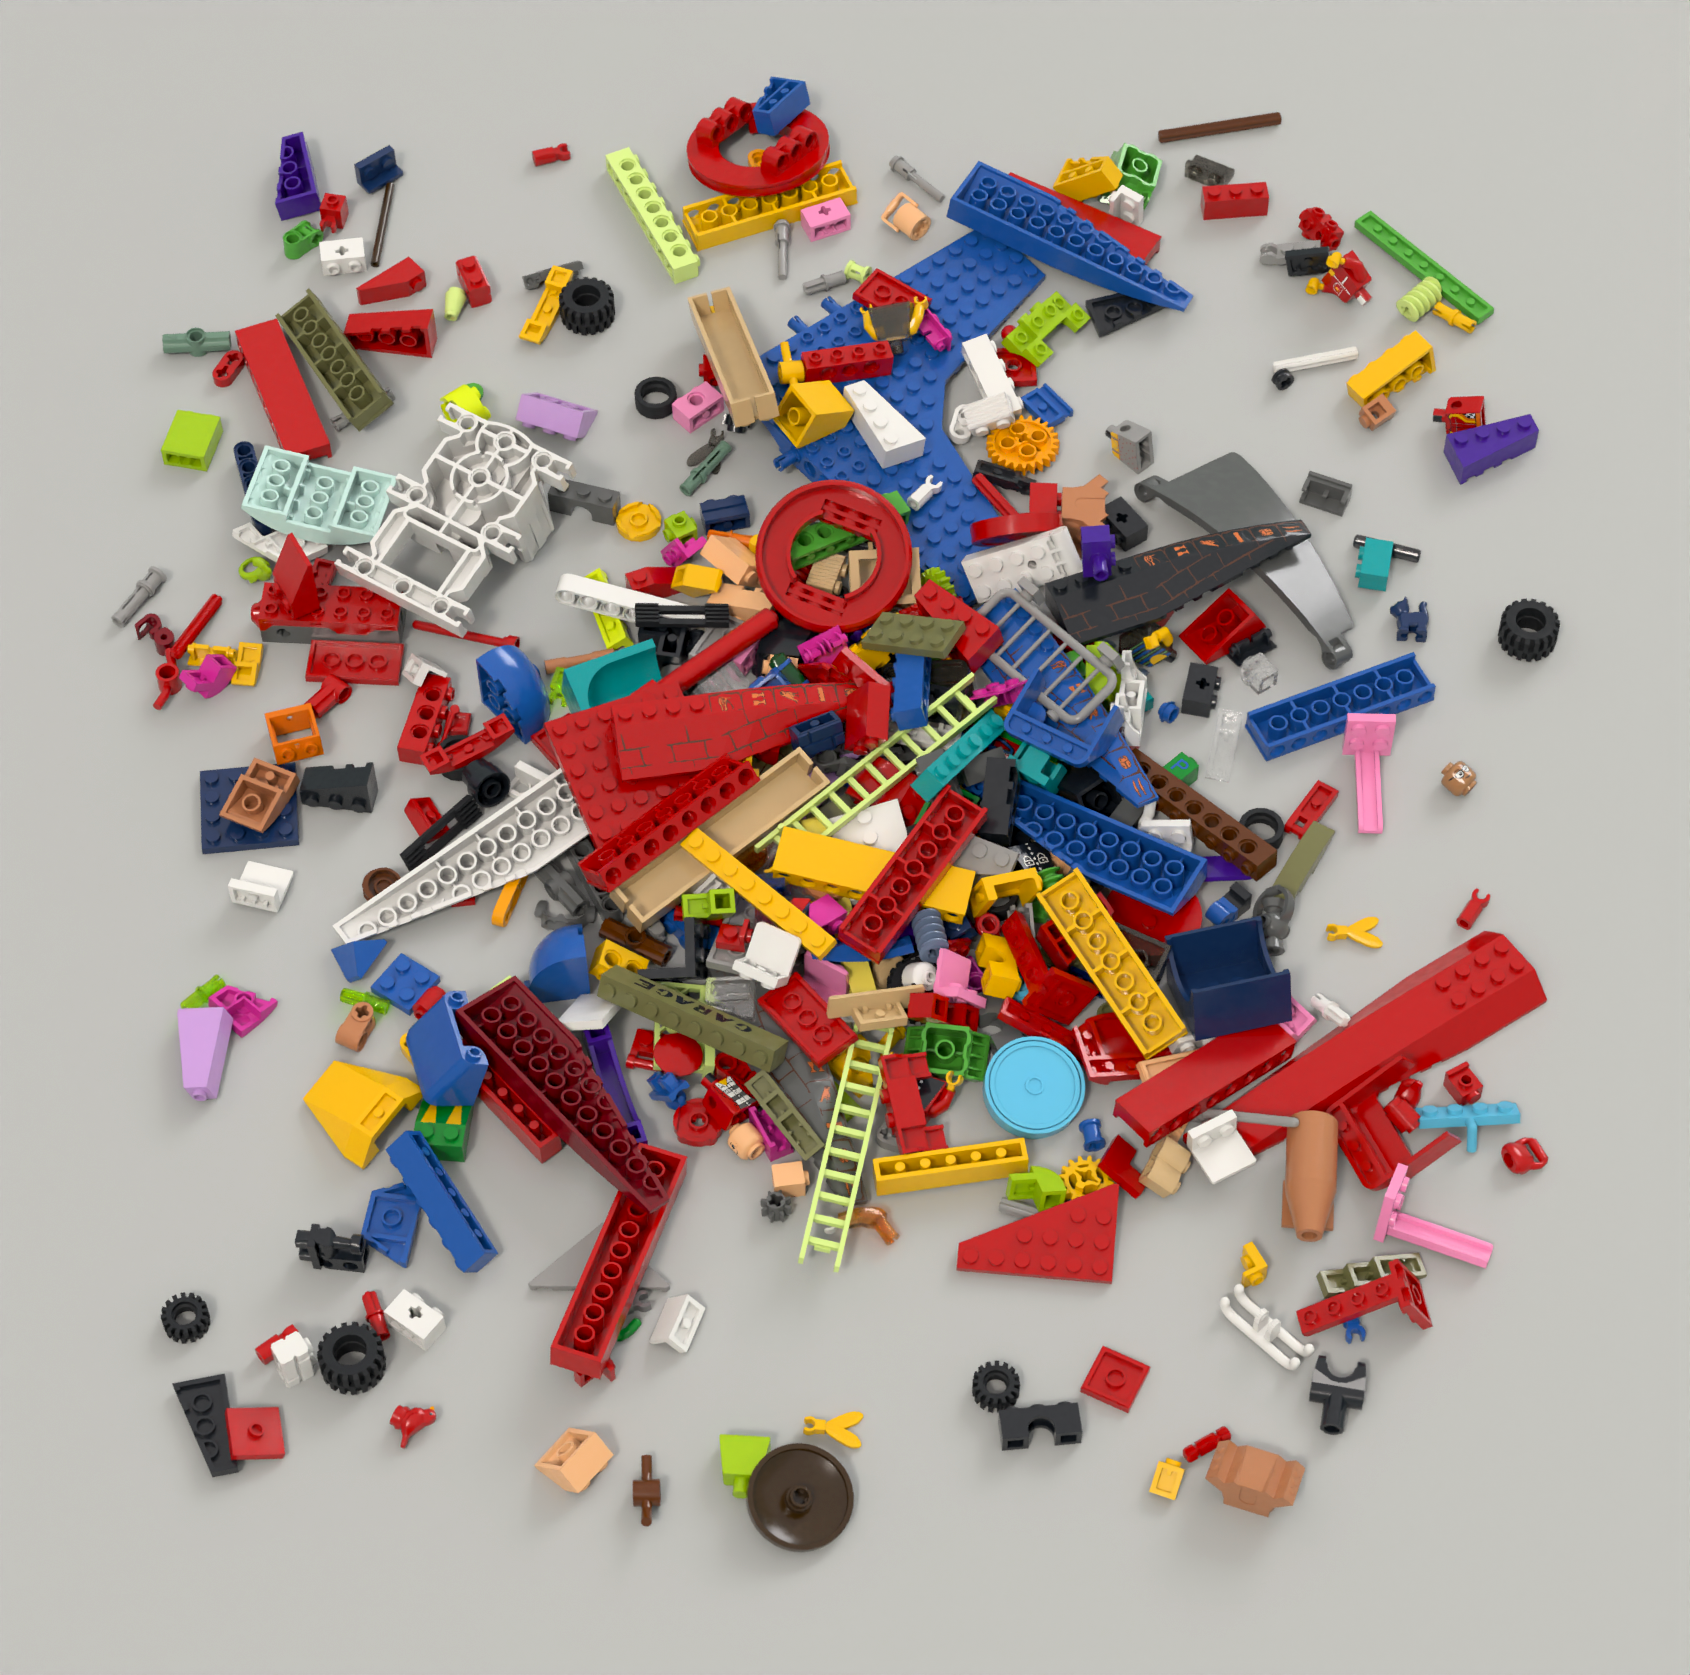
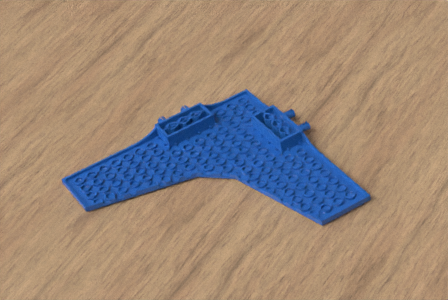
M975 230L894 277L932 299L928 309L932 314H936L943 327L951 332V351H948L946 348L943 351L934 350L926 340V336L931 333L923 336L918 330L912 339L889 343L892 353L893 347L901 345L903 351L902 355L894 356L891 375L832 383L843 396L845 386L865 380L926 438L923 456L882 469L851 418L844 428L801 448H796L773 419L761 421L779 446V451L782 453L781 456L773 460L775 468H778L780 472L793 464L811 482L846 480L862 484L881 495L897 490L906 504L908 497L922 484H925L928 476H933L931 483L933 485H937L940 481L943 482L941 491L933 494L919 510L915 511L909 507L911 512L906 527L910 535L912 548L919 547L920 575L924 570L932 567H940L941 571L945 570V576L950 577V584L954 585L956 596H961L963 602L969 607L978 601L961 562L966 555L992 548L972 545L970 524L999 516L990 502L972 483V474L942 429L945 385L949 382V378L953 374L955 375L965 362L961 353L962 343L987 334L988 338H990L999 329L1000 324L1006 321L1011 313L1022 305L1023 300L1029 297L1045 280V274L1021 252ZM828 296L821 302V307L830 315L810 327L797 315L794 318L792 317L787 324L796 333V335L786 340L789 342L792 361L801 360L802 352L879 342L873 340L864 329L863 315L860 312V308L863 307L864 311H868L869 308L855 300L841 307L831 296ZM885 317L874 318V324H875L876 329L879 328V327H884V328H885V327L897 326V324H890V325H884V326H878V327H877L876 323L887 322V321H890V320L886 319V320L875 321V320H879V319H885ZM898 326V327L886 328V329H884V330H885V331H887V330H894V329H900V328H902V327H901V326ZM889 337L880 339V341H881V340H888ZM780 344L759 356L774 389L778 406L790 384L781 385L778 378V362H783Z

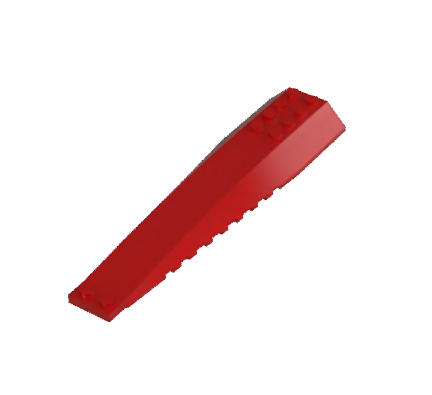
M1483 931L1407 976L1350 1017L1347 1027H1336L1222 1110L1232 1109L1238 1112L1287 1117L1301 1111L1310 1110L1326 1113L1329 1106L1400 1054L1412 1060L1415 1066L1379 1093L1388 1090L1389 1086L1399 1081L1402 1083L1403 1080L1409 1079L1411 1075L1419 1071L1422 1073L1430 1069L1433 1064L1439 1061L1444 1062L1472 1048L1546 1003L1547 998L1534 967L1504 934ZM1237 1122L1236 1130L1254 1156L1283 1142L1287 1135V1127L1245 1122ZM1185 1133V1134L1183 1135V1139H1182L1186 1145H1187V1133Z

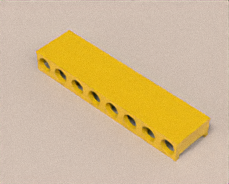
M838 160L825 164L818 173L817 179L809 180L805 184L781 194L755 198L724 194L682 207V223L696 250L701 251L774 229L773 226L779 219H785L789 224L801 221L802 209L841 197L846 207L858 204L857 189L852 185L844 171L842 161ZM838 168L837 173L834 175L828 174L831 169ZM732 198L739 199L735 204H728ZM712 204L719 205L715 210H708V207ZM692 210L699 211L693 217H689L688 213Z
M784 826L772 867V880L860 900L895 852ZM952 866L919 911L924 910L923 907L934 908L941 913L943 921L962 925L976 871ZM779 873H784V874H787V875H789V876H783V875H780ZM803 879H809V880H812L813 882H808V881H805V880H803ZM827 884H829V885H834V886H836V887H838V888L830 887V886H828ZM851 890L859 891L861 894L854 893ZM947 913H952V914H955V915H957V916H951V915H949V914H947Z
M1075 868L1074 872L1042 893H1037L1036 897L1146 1060H1149L1176 1042L1178 1038L1187 1035V1029L1078 868Z

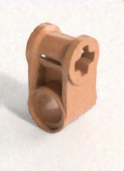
M359 1002L352 1007L349 1015L336 1033L335 1042L356 1052H360L376 1025L373 1007L369 1003Z

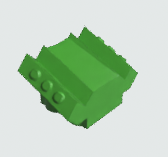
M1124 143L1119 151H1113L1110 158L1123 174L1119 187L1115 191L1121 185H1124L1144 196L1143 209L1145 210L1152 191L1156 187L1162 160L1154 154H1147L1139 150L1135 145ZM1112 192L1101 194L1098 201L1110 205L1109 197Z
M926 1022L924 1026L907 1027L904 1054L926 1052V1060L929 1072L932 1075L931 1077L946 1079V1074L949 1071H954L952 1080H957L958 1076L962 1075L963 1080L983 1082L987 1067L990 1036L974 1032L970 1027Z

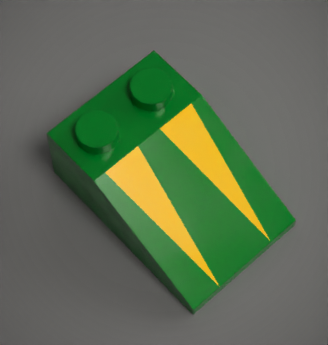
M424 1098L422 1099L414 1131H421L439 1161L465 1162L474 1106H433L428 1104Z

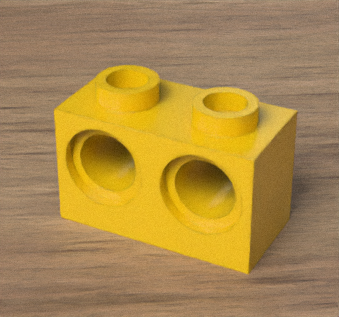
M606 939L595 949L588 973L600 980L601 974L618 965L637 974V969H647L649 960Z

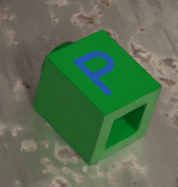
M1183 752L1163 766V768L1188 786L1198 779L1199 765L1192 757H1188Z

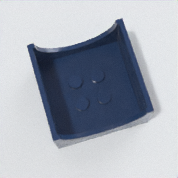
M1260 916L1164 936L1167 984L1195 1041L1292 1021L1289 969H1284L1282 972L1276 973L1267 950Z

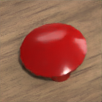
M672 1033L658 1040L654 1046L653 1056L656 1064L664 1073L672 1072L677 1078L678 1076L690 1075L700 1069L703 1052L696 1040L681 1033Z

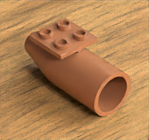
M1310 1110L1301 1111L1290 1116L1296 1117L1299 1120V1125L1295 1128L1287 1127L1285 1180H1283L1281 1227L1294 1228L1296 1237L1305 1242L1318 1241L1322 1238L1324 1231H1333L1334 1199L1337 1192L1338 1121L1328 1113Z

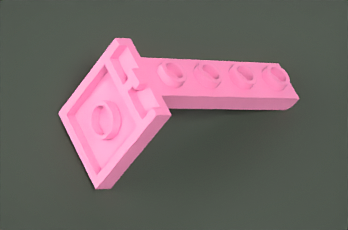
M1347 713L1342 755H1354L1358 833L1382 834L1383 832L1379 756H1390L1396 725V714Z
M1398 1163L1383 1200L1373 1240L1383 1243L1386 1235H1390L1486 1268L1493 1251L1491 1243L1396 1211L1402 1208L1405 1196L1401 1192H1406L1410 1180L1409 1177H1406L1408 1166Z

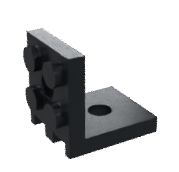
M684 917L685 967L637 969V974L655 982L709 980L706 959L710 952V949H708V939L711 937V928L707 924V920L696 917Z

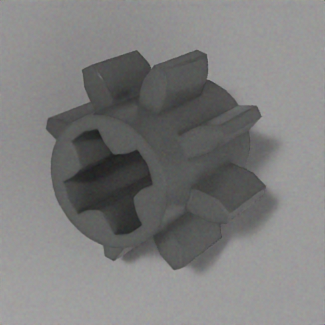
M779 1190V1192L768 1191L767 1198L761 1199V1207H763L761 1209L762 1217L768 1216L770 1223L780 1220L784 1222L785 1215L792 1213L791 1206H789L791 1204L790 1196L785 1197L782 1194V1190Z

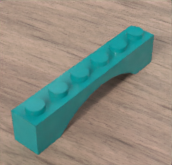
M991 709L926 768L910 786L928 803L962 769L1005 730L1003 719Z

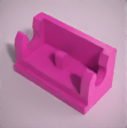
M755 1106L748 1108L749 1123H752L762 1135L763 1144L765 1145L764 1151L770 1162L793 1153L791 1143L763 1109L758 1112Z

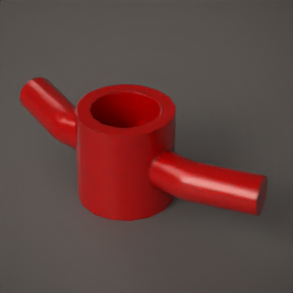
M171 648L165 649L167 663L161 664L155 671L158 687L161 692L153 704V707L157 710L162 709L170 695L177 694L182 688L176 659L170 656Z

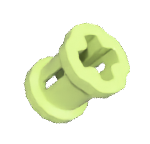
M850 260L845 267L844 274L846 279L851 278L860 281V284H862L872 274V268L870 266L863 267Z

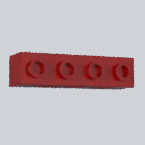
M886 340L802 352L801 360L805 375L803 383L825 380L836 383L891 375L894 356L889 342Z
M427 673L422 686L418 687L397 746L399 761L424 765L419 756L435 748L436 738L439 739L442 733V721L447 718L449 701H453L455 695V688L452 687L450 677L445 678Z

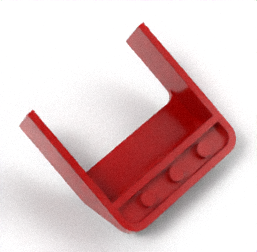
M1401 1054L1326 1110V1113L1332 1115L1338 1121V1144L1362 1185L1372 1191H1379L1389 1187L1398 1163L1408 1166L1406 1177L1411 1179L1462 1142L1459 1137L1446 1131L1416 1154L1411 1155L1395 1126L1385 1116L1387 1113L1383 1110V1106L1378 1099L1379 1092L1415 1066L1412 1060Z

